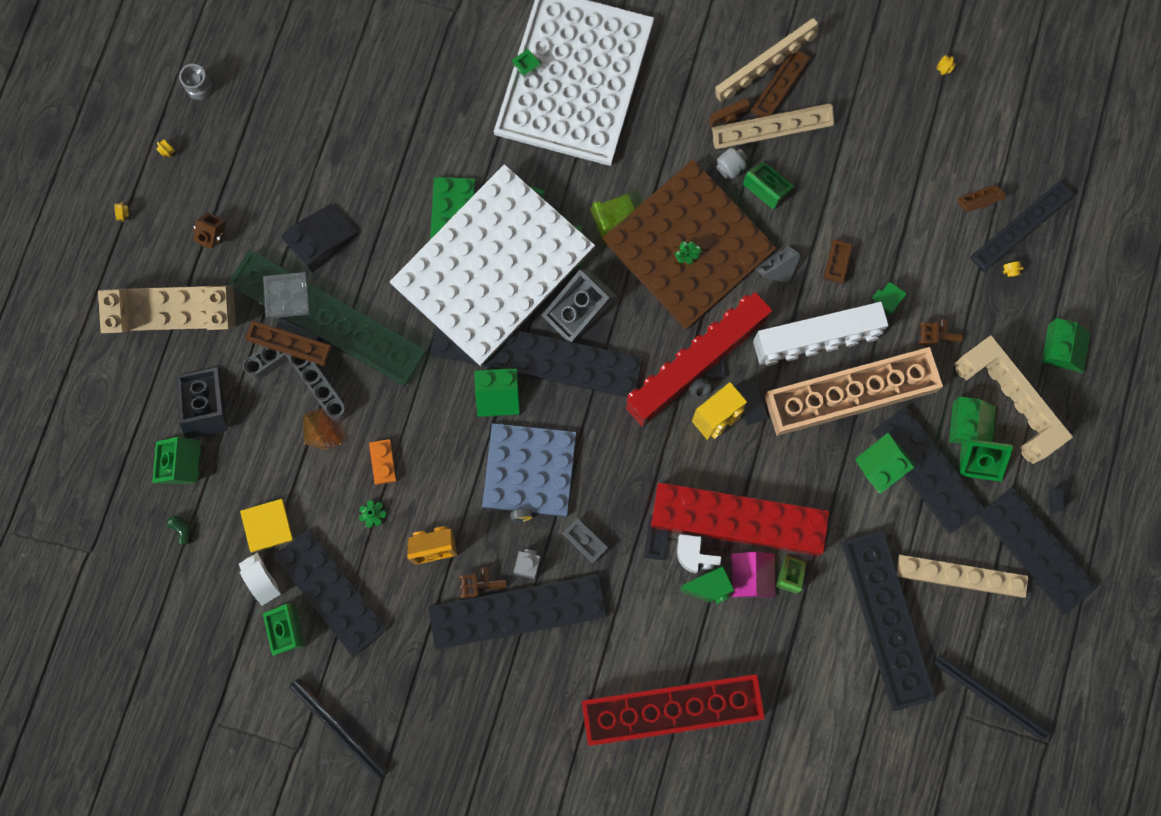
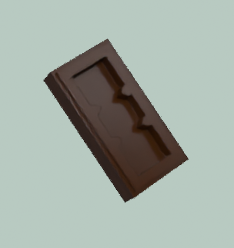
M747 98L712 113L709 119L710 127H716L726 122L728 124L732 123L739 116L747 113L750 105Z
M992 185L959 197L958 205L967 212L985 208L990 204L1004 200L1005 192L996 185Z
M836 239L832 240L823 275L824 280L839 284L844 283L853 244Z

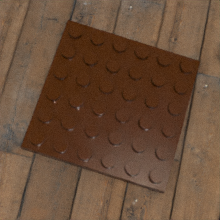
M694 159L602 238L605 244L685 330L776 250V247ZM685 241L688 244L689 242H694L702 250L699 253V258L693 259V263L689 265L686 262L679 263L675 256V253L680 251L681 243Z

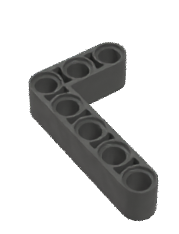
M263 347L244 361V371L252 379L258 380L289 360L333 421L340 422L347 417L348 410L315 363L305 361L304 364L298 365L297 360L299 358ZM270 353H277L275 359L268 360V356ZM259 364V369L256 372H251V367ZM312 373L318 374L315 381L308 380ZM323 390H330L328 397L320 398ZM336 406H341V412L337 415H333V408Z

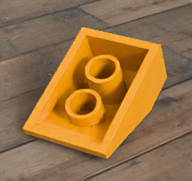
M446 526L435 528L434 532L426 534V531L413 533V537L408 538V559L415 565L458 556L451 528L447 529Z

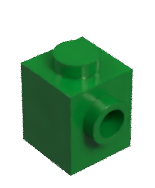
M889 282L883 290L879 288L872 299L875 300L874 303L882 302L885 316L889 318L906 293Z

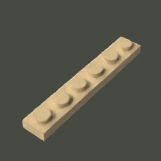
M812 18L716 86L715 90L718 100L723 102L725 99L732 98L738 90L749 86L752 80L758 76H763L772 66L780 64L790 53L797 52L807 41L814 40L818 34L817 21Z
M825 104L712 127L714 147L719 149L833 126V106Z
M898 555L896 572L900 578L1026 598L1028 576Z

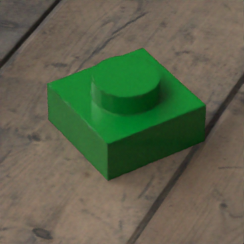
M529 49L512 59V64L524 78L541 67L540 62Z

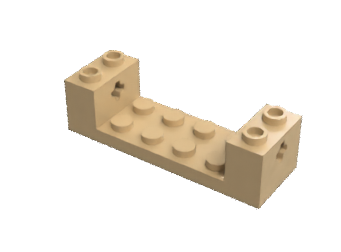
M233 285L107 289L98 291L101 333L200 328L218 330L236 327Z
M992 336L986 338L953 364L956 367L957 374L962 378L964 377L966 381L987 367L991 378L999 382L1003 393L1008 397L1010 396L1015 402L1016 409L1027 417L1030 427L1039 432L1019 447L1027 461H1031L1034 464L1046 458L1073 438Z

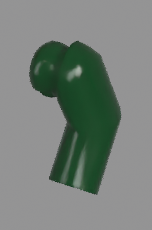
M175 515L168 518V527L178 532V544L188 545L189 524L180 516Z

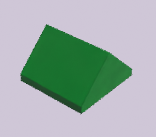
M764 161L747 172L743 183L746 188L773 210L794 188L790 182Z
M973 439L967 440L961 444L959 476L1002 482L1013 446Z
M287 603L263 613L272 656L305 647L296 605Z

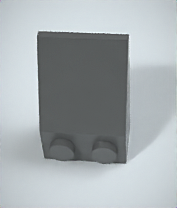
M580 269L541 316L568 342L573 343L605 313L618 297L592 271Z

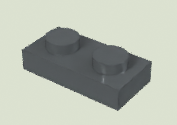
M578 518L562 533L592 564L608 549Z

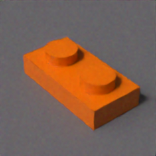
M391 440L370 442L369 447L375 485L397 482Z

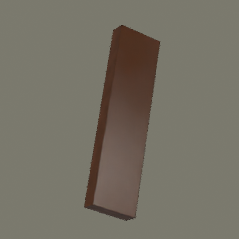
M800 50L790 53L751 109V113L760 118L773 115L811 57Z
M252 320L245 337L247 342L325 367L333 348L329 344Z

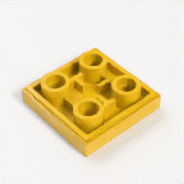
M283 499L240 511L250 552L253 553L293 541Z

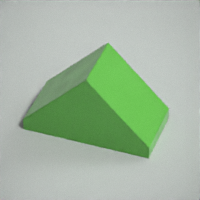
M786 555L775 587L795 594L799 593L802 589L806 562Z

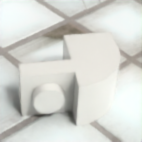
M680 534L678 536L677 557L680 564L686 570L697 573L698 565H702L701 569L714 570L715 567L720 566L721 557L699 554L701 537Z
M258 553L239 564L241 568L240 574L244 582L262 606L281 594L275 580L268 573Z

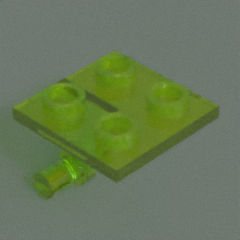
M628 194L601 203V201L594 202L592 204L593 207H590L602 238L635 210Z

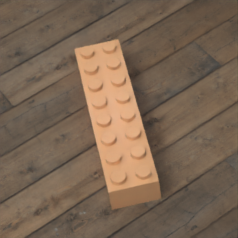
M928 347L770 390L764 397L776 436L936 393L943 385L931 349Z

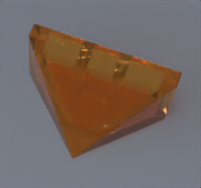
M321 408L303 415L304 444L322 450H328L342 444Z

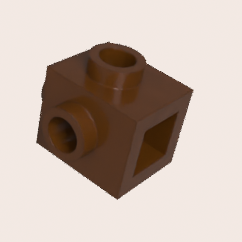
M207 212L197 219L193 231L195 234L193 241L211 249L217 244H221L225 238L224 228L226 220Z

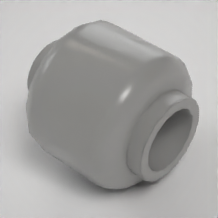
M729 148L718 157V165L716 167L725 178L734 179L746 169L747 164L745 160L747 156L741 149L737 151L734 148Z

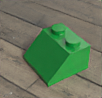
M1056 318L1048 324L1041 364L1083 373L1091 332L1077 322Z
M517 369L474 371L478 417L520 415Z
M958 397L954 400L949 443L963 444L969 439L993 442L996 407L981 399Z
M889 432L855 458L866 478L880 494L916 466Z
M181 437L156 441L152 483L185 485L197 483L199 477V457L201 455L200 441Z
M723 567L680 587L682 593L710 603L716 601L717 604L731 597L730 593L734 591Z

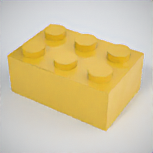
M730 382L696 409L692 422L707 440L711 437L716 439L724 432L723 430L728 424L732 426L740 419L745 411L744 406L747 401Z

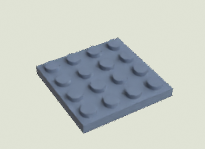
M492 423L482 508L507 511L528 508L532 513L567 517L576 432Z

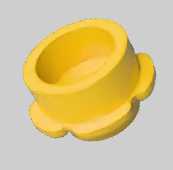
M945 55L940 60L937 70L941 71V74H949L955 66L953 62L954 57Z
M165 139L160 143L157 142L158 147L156 149L164 158L166 156L171 158V155L175 152L173 147Z
M122 201L120 204H115L116 220L124 222V218H129L128 205H123Z
M1020 262L1003 265V273L1008 274V277L1021 275L1020 270L1024 269V267H1021Z

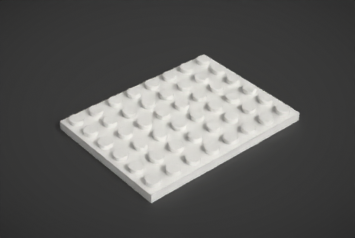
M535 0L518 55L529 49L540 62L541 67L524 78L514 66L494 129V135L611 166L654 18L588 0Z
M503 165L390 281V284L479 366H482L595 248V245L507 166Z

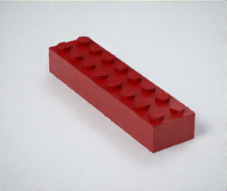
M756 292L751 296L745 295L739 301L736 309L730 308L723 315L724 318L719 323L717 321L713 322L707 328L708 331L704 336L699 334L693 339L692 345L688 349L684 347L675 355L677 358L672 363L667 361L659 369L660 372L656 376L653 374L643 382L645 385L640 390L636 388L629 393L626 404L628 412L642 427L686 391L693 381L701 378L708 369L710 370L720 362L722 357H726L766 323L772 310Z
M658 483L651 527L820 556L824 551L829 511Z
M757 674L582 701L588 746L764 719Z

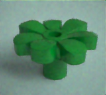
M685 241L681 243L680 251H677L675 256L679 263L686 262L689 265L693 263V259L699 258V253L702 250L694 242H689L688 244Z
M372 500L367 501V507L362 505L359 509L363 513L359 516V520L361 522L366 521L365 525L368 528H372L373 523L376 526H380L382 524L380 518H386V512L380 511L383 505L379 502L374 505Z

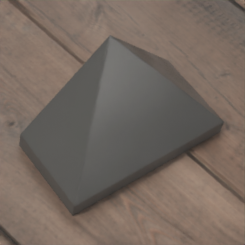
M788 246L760 263L755 269L765 278L789 283L800 255Z

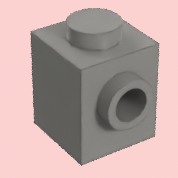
M524 549V552L519 551L514 574L536 579L541 559L537 552L529 549Z

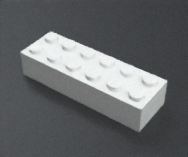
M882 302L760 330L753 343L759 364L771 366L777 364L778 360L782 359L792 361L798 359V356L803 354L813 356L818 354V351L824 349L829 352L845 344L847 347L859 344L858 341L862 340L867 342L875 341L883 334V331L888 327Z

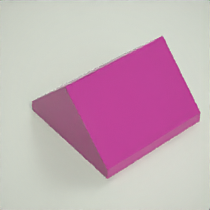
M761 552L731 554L732 587L734 589L732 597H775V554Z

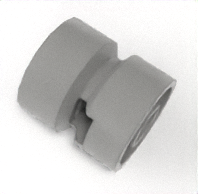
M188 64L182 68L179 79L189 96L196 100L207 98L211 94L213 87L204 69L198 64Z

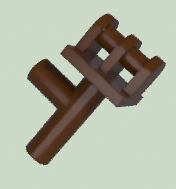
M940 319L939 322L919 323L921 328L919 336H921L919 345L931 347L939 343V340L962 342V334L948 332V319Z
M489 567L481 568L482 581H477L476 574L459 576L461 580L459 588L462 589L460 598H475L478 596V590L506 588L505 579L490 580Z

